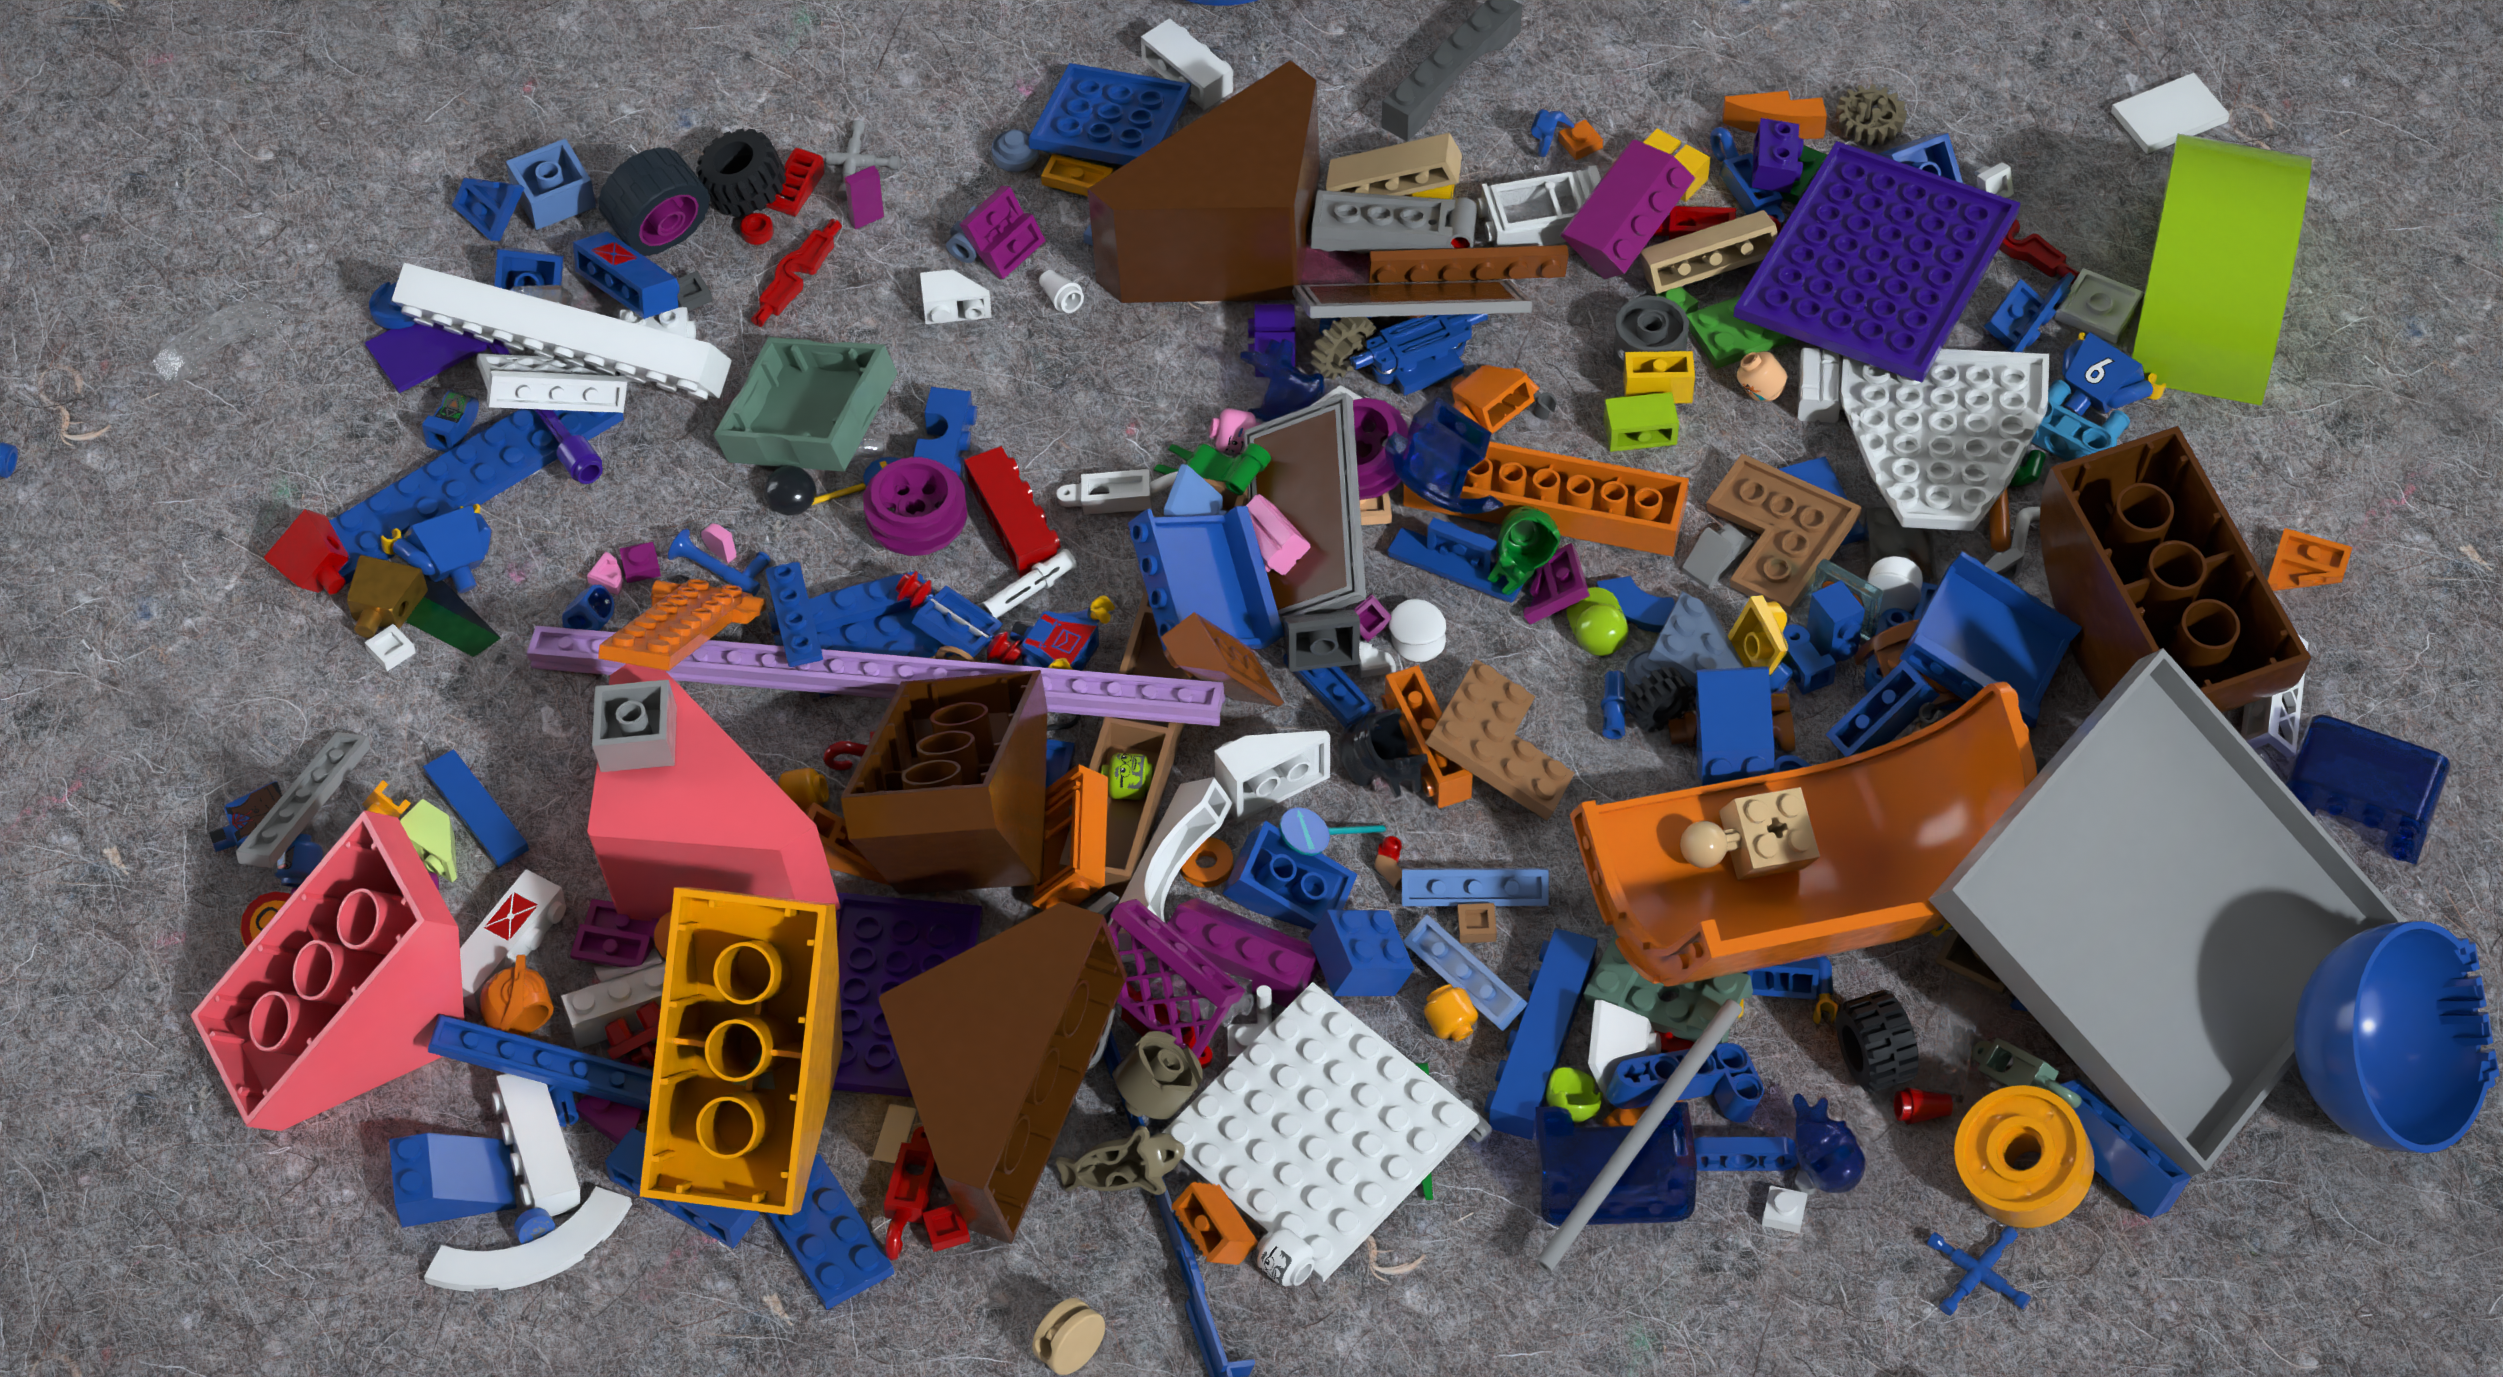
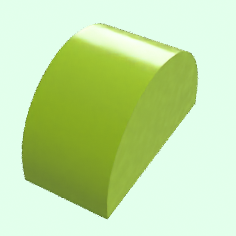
M2177 133L2132 358L2142 364L2145 376L2143 381L2147 380L2151 373L2157 375L2155 384L2162 385L2166 383V388L2262 406L2294 268L2309 188L2312 157Z

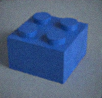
M1327 910L1308 937L1333 996H1395L1415 969L1389 910Z

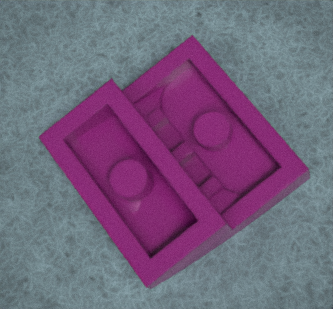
M1000 186L959 224L977 254L999 279H1005L1046 241L1033 214L1022 211L1010 186Z
M591 899L584 924H579L570 958L616 967H636L642 965L653 949L655 943L654 931L660 919L652 918V921L629 919L628 915L617 914L613 902Z

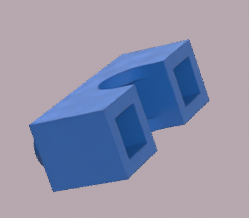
M931 387L924 412L927 434L941 437L932 440L918 438L913 457H922L940 462L956 472L959 478H962L964 472V457L962 455L963 451L968 452L970 448L971 432L969 427L976 424L977 406L972 405L971 391Z

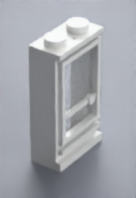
M1588 166V170L1584 171L1579 170L1487 186V183L1482 184L1481 198H1477V210L1479 217H1485L1486 220L1484 228L1487 241H1493L1494 247L1546 246L1566 242L1560 236L1561 232L1601 180L1597 166Z

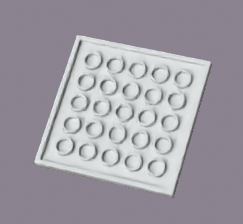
M1312 982L1162 1133L1172 1135L1184 1145L1185 1155L1180 1160L1182 1164L1206 1184H1219L1234 1207L1265 1234L1268 1232L1276 1233L1281 1229H1290L1313 1248L1312 1257L1315 1262L1312 1273L1322 1282H1325L1479 1123V1116Z

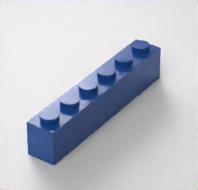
M1555 928L1551 940L1543 941L1539 954V961L1542 962L1539 971L1533 970L1528 985V991L1532 993L1529 1000H1525L1528 1004L1517 1016V1021H1521L1519 1029H1512L1508 1038L1506 1051L1510 1052L1507 1061L1501 1059L1495 1081L1499 1082L1497 1090H1490L1486 1099L1484 1112L1489 1113V1125L1493 1130L1528 1140L1533 1139L1546 1103L1547 1083L1553 1070L1559 1066L1596 960L1598 939Z

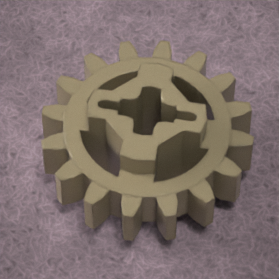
M1342 317L1341 320H1334L1330 330L1324 329L1322 331L1324 336L1315 341L1314 344L1318 348L1311 352V355L1314 357L1311 364L1324 378L1329 377L1331 380H1334L1337 375L1344 377L1346 372L1354 371L1350 364V357L1367 351L1366 341L1376 337L1374 333L1377 328L1367 317Z

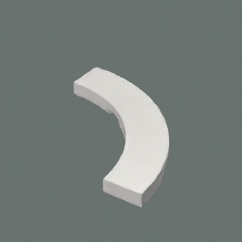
M596 1186L587 1201L569 1220L545 1236L517 1247L494 1251H467L441 1245L424 1276L425 1282L445 1289L474 1292V1289L498 1288L499 1291L545 1280L585 1258L584 1254L594 1248L600 1241L604 1242L621 1223L632 1206L631 1198Z

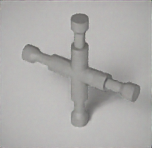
M855 120L852 123L851 131L853 135L849 139L846 153L829 151L827 154L815 153L821 155L823 161L829 165H843L841 175L843 182L839 186L837 194L841 199H847L845 177L854 174L857 166L870 167L874 165L876 167V165L888 166L890 169H899L900 156L881 158L873 154H859L861 147L860 136L865 128V123L860 120Z

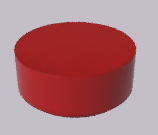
M763 213L749 214L740 223L743 240L752 245L764 244L774 234L771 218Z

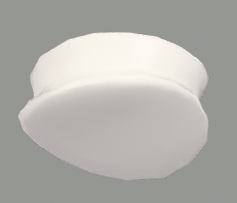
M1892 556L1877 561L1872 566L1868 575V581L1865 584L1864 598L1866 603L1879 615L1891 608H1900L1911 612L1916 608L1917 603L1920 602L1922 595V572L1914 562L1904 557Z
M1420 599L1406 600L1397 605L1391 612L1392 617L1389 620L1392 644L1402 657L1415 662H1426L1436 658L1443 651L1446 642V620L1441 611L1435 605Z

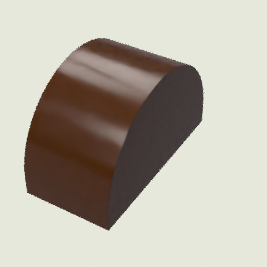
M2179 426L2050 467L2040 505V538L2048 586L2055 610L2060 614L2066 615L2071 621L2082 627L2081 631L2070 641L2069 646L2081 671L2101 701L2104 700L2139 659L2162 648L2165 649L2221 713L2285 692L2293 688L2300 681L2311 660V656Z

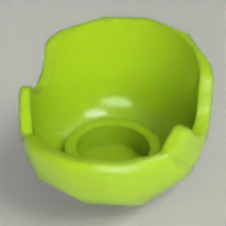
M1561 1067L1553 1070L1547 1083L1545 1098L1549 1108L1559 1117L1568 1121L1582 1122L1594 1118L1598 1114L1602 1104L1603 1092H1599L1598 1095L1596 1094L1593 1076L1579 1069Z

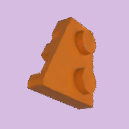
M2284 528L2267 581L2273 591L2342 583L2353 547Z

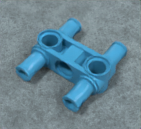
M2062 380L2053 381L2048 388L2047 412L2031 443L2065 461H2071L2117 446V439L2129 427V417L2124 412L2115 410L2100 427L2062 407L2061 404L2071 395V388Z

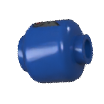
M300 833L274 864L273 874L281 880V885L293 888L299 887L321 862L323 848L319 844L311 842V835Z

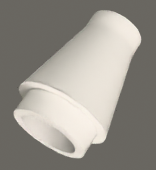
M1048 270L1041 275L1039 284L1044 288L1058 311L1072 313L1082 305L1084 295L1080 285L1058 275L1053 270Z

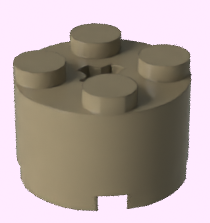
M1160 1031L1146 1033L1113 1070L1112 1075L1116 1085L1126 1100L1125 1106L1134 1116L1141 1117L1146 1115L1155 1119L1171 1118L1198 1088V1084L1202 1081L1203 1071L1196 1055L1187 1046L1182 1050L1173 1043L1177 1038L1168 1033Z

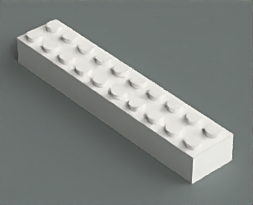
M408 263L403 264L391 300L402 308L401 313L413 317L414 322L424 326L433 327V324L437 323L443 325L444 330L457 335H463V332L467 331L473 333L474 338L487 343H493L494 339L503 341L504 346L517 351H523L524 347L535 350L534 354L547 359H554V356L558 355L565 358L564 361L577 367L583 368L585 363L596 366V371L614 376L615 372L618 371L626 374L627 379L641 384H645L646 379L657 382V387L671 392H676L678 387L687 390L689 396L701 400H707L708 396L720 399L732 361L711 343Z

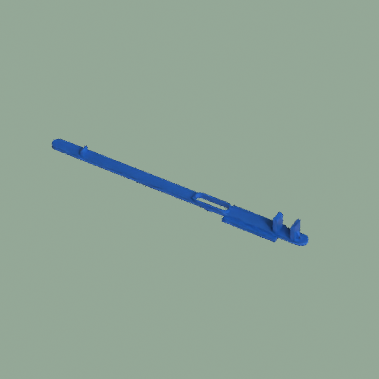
M1110 1029L1103 1057L1110 1077L1114 1080L1113 1070L1122 1059ZM1118 1089L1132 1132L1138 1126L1145 1127L1142 1116H1134L1127 1110L1125 1106L1126 1100ZM1166 1187L1165 1193L1155 1195L1178 1261L1182 1279L1190 1296V1299L1185 1304V1308L1209 1377H1247L1255 1365V1360L1227 1361L1205 1298V1286L1190 1242L1183 1235L1178 1218L1175 1216L1176 1212L1172 1210V1201Z

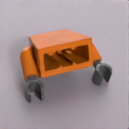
M1484 365L1467 378L1464 376L1455 377L1451 383V391L1455 401L1453 411L1464 433L1469 438L1491 442L1496 441L1485 438L1483 435L1491 436L1534 401L1536 402L1534 409L1536 416L1546 420L1550 413L1549 409L1552 412L1555 411L1557 400L1551 393L1541 394L1538 391L1540 387L1528 377L1527 373H1524L1519 368H1501Z

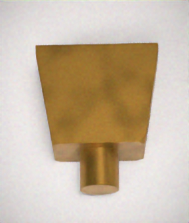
M360 555L347 596V603L352 618L357 621L354 627L356 633L365 638H372L378 627L387 628L394 624L398 629L401 628L428 590L422 569Z

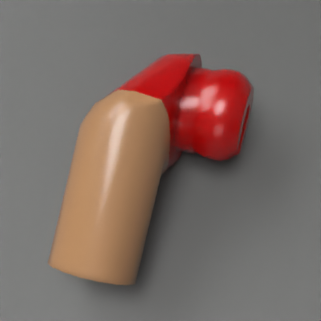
M1388 836L1377 848L1374 865L1376 870L1398 890L1402 888V870L1397 866L1402 843L1397 837Z

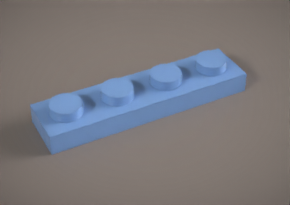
M1402 868V906H1458V904L1494 903L1495 906H1549L1548 868Z
M1428 914L1404 939L1403 942L1449 984H1452L1454 988H1464L1472 1004L1503 1032L1528 1004Z

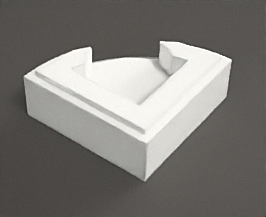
M1359 643L1358 668L1361 678L1396 672L1395 661L1389 653H1384L1372 647V644Z

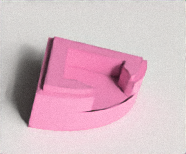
M605 551L588 573V583L602 585L608 592L618 596L623 585L622 571L616 558Z

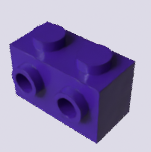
M1760 118L1753 144V188L1790 194L1794 181H1800L1803 162H1799L1798 158L1802 154L1804 139L1799 138V124Z

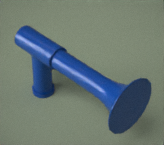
M689 529L682 530L673 540L668 551L669 560H675L677 557L693 560L719 575L726 582L741 587L743 592L752 593L753 596L758 593L761 586L759 582L753 579L771 562L769 556L760 551L752 562L740 572L696 547L689 538Z

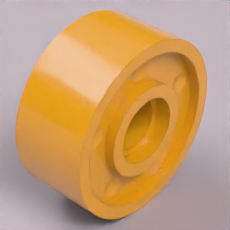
M2026 1085L1998 1089L1986 1095L1972 1106L1963 1118L1957 1131L1954 1155L1960 1177L1976 1204L1987 1215L2003 1224L2019 1228H2036L2052 1224L2071 1213L2081 1203L2089 1190L2094 1174V1154L2091 1142L2072 1107L2061 1097L2048 1090ZM2029 1151L2041 1153L2040 1159L2033 1167L2026 1170L2012 1168L2014 1161L2021 1154Z

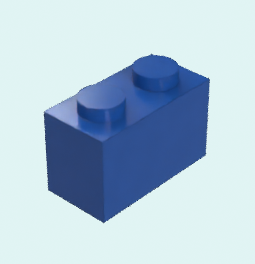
M1842 580L1811 594L1807 630L1810 634L1809 641L1820 656L1830 653L1835 662L1848 660L1857 653L1865 612L1863 606Z

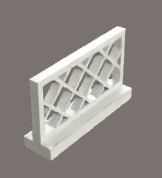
M478 354L477 365L488 390L487 404L493 408L623 413L627 380L625 376H618L617 372H615L614 376L596 371V366L585 363L583 368L568 364L564 361L565 358L563 357L547 359L541 356Z

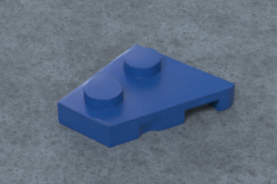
M464 178L452 206L490 241H500L523 193L524 187L517 184Z

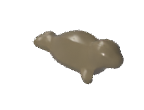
M1138 1126L1129 1138L1111 1140L1095 1145L1077 1160L1058 1157L1056 1158V1164L1059 1172L1062 1174L1061 1180L1065 1192L1082 1185L1098 1191H1124L1141 1187L1152 1194L1160 1195L1166 1191L1162 1176L1173 1170L1184 1157L1185 1147L1170 1134L1159 1133L1150 1136L1149 1130L1146 1127Z

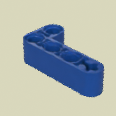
M1735 1043L1717 1044L1677 1101L1714 1095L1725 1117L1731 1121L1743 1123L1748 1121L1763 1097L1764 1086L1746 1050ZM1690 1049L1621 1061L1607 1086V1099L1615 1107L1621 1109L1649 1106Z

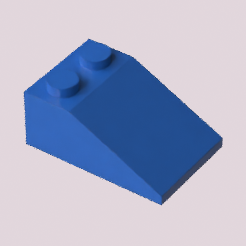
M1746 667L1696 670L1697 773L1702 786L1774 773V735L1769 668Z
M1264 821L1247 836L1222 894L1252 912L1314 930L1327 910H1343L1358 874L1322 853L1309 856L1294 851L1285 843L1280 834V829Z
M423 1133L389 1139L394 1200L402 1228L517 1208L513 1168L510 1159L511 1149L510 1145H505L504 1139Z

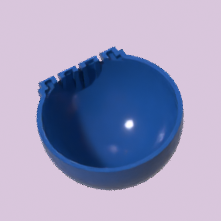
M2409 921L2388 923L2367 929L2345 940L2333 949L2313 971L2302 991L2294 1019L2295 1057L2300 1075L2308 1092L2328 1118L2345 1132L2370 1145L2386 1150L2432 1153L2453 1145L2471 1127L2482 1107L2487 1089L2496 1086L2494 1078L2500 1076L2495 1049L2481 1050V1045H2489L2494 1043L2488 1012H2478V1008L2487 1006L2482 976L2474 975L2468 977L2467 972L2480 969L2475 942H2469L2468 938H2457L2445 928L2431 922Z

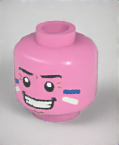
M1226 408L1220 413L1219 419L1212 418L1209 437L1215 439V446L1218 451L1241 455L1245 450L1244 431L1261 423L1256 422L1255 415L1251 412Z

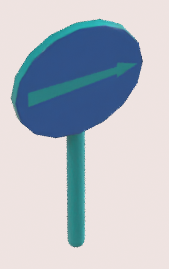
M1300 807L1292 808L1285 812L1279 823L1280 834L1285 843L1294 851L1309 856L1322 853L1328 847L1330 835L1386 831L1384 825L1328 828L1324 820L1315 812Z

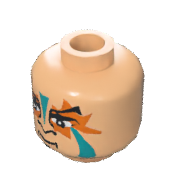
M1761 351L1757 353L1751 352L1743 357L1737 371V379L1750 398L1755 401H1772L1785 390L1787 374L1772 353Z

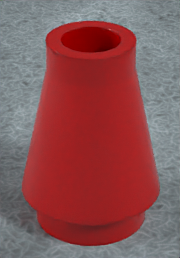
M1905 1087L1903 1091H1897L1894 1096L1895 1117L1897 1121H1905L1907 1125L1942 1116H1951L1953 1111V1101L1950 1094Z

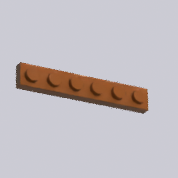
M1567 245L1370 251L1368 280L1369 283L1565 277L1569 254Z

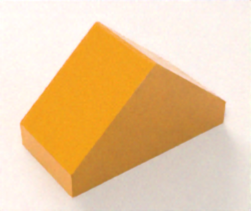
M685 886L674 888L639 1197L784 1215H794L801 1211L843 1051L835 904ZM762 1049L758 1066L756 1068L750 1066L749 1063ZM773 1071L775 1089L759 1088L760 1076ZM747 1079L746 1086L732 1084L733 1082Z

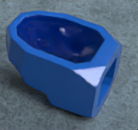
M592 585L577 595L562 613L563 627L599 631L614 613L613 596L602 585Z

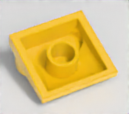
M1763 595L1750 597L1729 632L1728 638L1745 668L1768 667L1769 676H1771L1788 651V644L1782 633L1787 623V616L1779 603L1775 601L1766 602Z

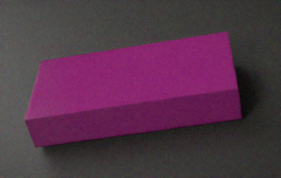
M873 165L845 177L849 218L855 230L883 218L880 175L876 167Z

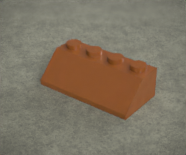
M1193 612L1160 637L1167 648L1164 651L1167 660L1174 668L1181 667L1190 678L1196 676L1200 681L1223 682L1224 694L1233 700L1277 707L1285 703L1252 649L1196 612Z

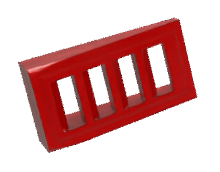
M794 148L784 166L786 173H784L786 183L782 184L783 190L781 194L775 195L776 200L772 204H766L767 208L794 217L797 216L825 173L823 157L800 148ZM785 195L794 198V201H790L781 197Z

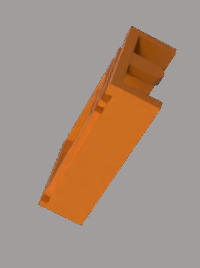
M1078 764L1045 789L1043 884L1034 885V896L1036 897L1031 900V905L1043 910L1060 902L1077 906L1105 886L1107 776ZM1072 804V815L1069 816V806ZM1071 823L1070 865L1059 871V862L1068 836V825Z

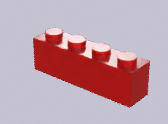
M1002 446L964 459L966 482L1020 578L1032 571V566L1040 562L1043 564L1055 556L1057 550L1061 548L1059 537L1054 529H1048L1046 515L1041 505L1035 506L1032 490L1027 481H1021L1015 459L1013 457L1008 458Z

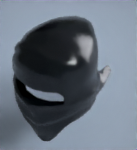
M1399 708L1381 710L1365 715L1359 721L1345 727L1338 739L1340 759L1350 777L1360 787L1367 786L1373 780L1383 777L1395 798L1401 795L1399 783L1402 781H1412L1414 793L1421 790V767L1428 762L1427 753L1408 755L1406 737L1398 721L1402 716Z

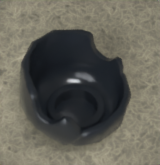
M792 465L780 467L770 474L764 488V497L771 510L787 516L802 514L810 508L817 493L812 476L804 469Z

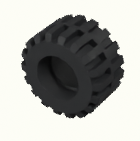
M742 128L736 129L733 133L730 131L723 134V137L712 140V144L704 148V155L698 158L697 163L699 166L696 167V173L700 181L707 188L713 206L725 215L731 213L735 217H740L742 213H745L747 216L753 214L755 210L761 211L765 209V205L768 203L772 204L776 200L775 195L781 194L783 190L782 184L786 183V176L784 174L786 170L770 139L762 132L757 133L755 129L744 131Z
M1886 989L1839 1004L1836 1013V1031L1841 1053L1852 1077L1865 1092L1873 1093L1915 1079L1918 1073L1919 1062L1915 1034L1904 1008L1892 993Z

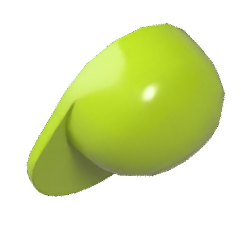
M1588 588L1589 597L1567 607L1568 621L1577 642L1583 650L1598 656L1613 654L1621 649L1627 640L1629 632L1627 620L1613 593L1604 588Z

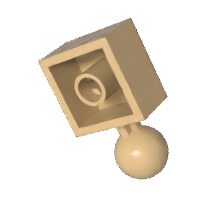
M1801 787L1735 798L1719 811L1724 830L1715 823L1699 821L1687 827L1680 841V848L1684 858L1691 865L1699 868H1709L1717 865L1724 858L1726 852L1730 851L1738 881L1805 869L1820 857Z

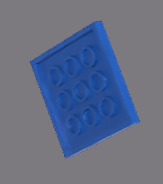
M1069 63L1028 138L1029 149L1126 165L1170 137L1191 95V83Z

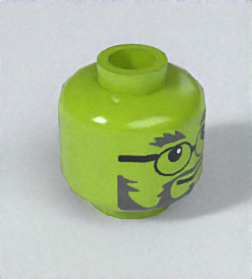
M1113 754L1109 765H1102L1101 773L1108 777L1109 795L1114 799L1142 800L1149 791L1154 775V764L1148 763L1147 757L1142 754Z

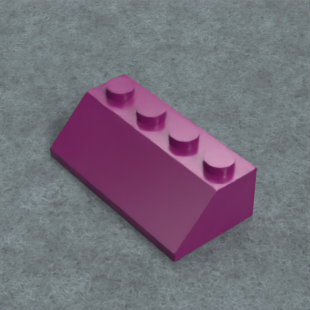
M1632 139L1561 232L1560 236L1604 279L1625 274L1689 188L1695 177L1673 155Z
M1197 897L1179 904L1167 923L1169 927L1244 988L1245 991L1257 995L1258 987L1266 985L1271 988L1272 1002L1286 1008L1313 982L1321 968L1311 944Z

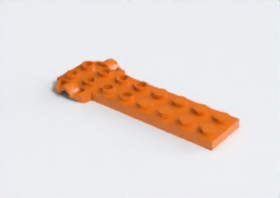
M690 579L682 584L656 580L651 591V608L599 645L598 659L669 671L731 622L740 624L750 623L756 616L760 615V612L766 610V599L754 597L752 593L742 592V588L735 585H723L721 588L709 586V582L700 579Z

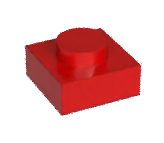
M955 1203L922 1213L923 1223L933 1252L970 1242V1235L965 1220Z

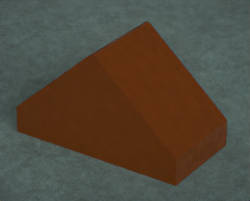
M1289 60L1088 188L1096 282L1121 303L1295 300L1292 290L1294 285H1301L1320 178L1317 80L1293 61Z
M1041 670L901 681L841 796L848 839L899 895L1043 884L1048 709Z
M1060 902L892 988L879 997V1002L940 1176L971 1231L1012 1244L1107 1025L1111 1011L1114 1009L1128 975L1105 917L1102 914Z

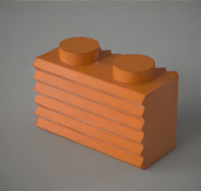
M1195 1181L1172 1204V1210H1176L1175 1216H1180L1179 1221L1183 1222V1227H1187V1233H1191V1239H1195V1245H1199L1198 1250L1203 1251L1202 1256H1207L1206 1262L1239 1265L1258 1245L1257 1239L1219 1184H1202Z

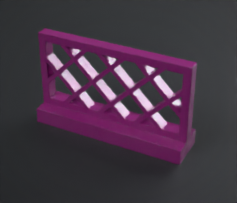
M1137 899L1117 904L1110 915L1113 921L1109 926V930L1120 958L1121 955L1134 954L1138 975L1127 976L1126 981L1139 980L1143 1001L1135 1002L1130 998L1125 981L1117 1002L1151 1031L1165 1032L1177 1038L1173 1043L1182 1050L1187 1045L1183 1042L1180 1028L1194 1026L1196 1043L1191 1050L1199 1059L1232 1004L1239 1002L1245 989ZM1121 928L1130 934L1133 949L1120 951L1117 934ZM1151 951L1158 957L1160 972L1147 973L1143 952ZM1178 974L1185 980L1188 995L1174 996L1170 975ZM1161 977L1165 998L1152 999L1148 978ZM1198 998H1207L1217 1007L1210 1019L1201 1018ZM1189 1000L1192 1021L1179 1022L1176 1001ZM1166 1003L1170 1024L1162 1025L1156 1020L1153 1004Z

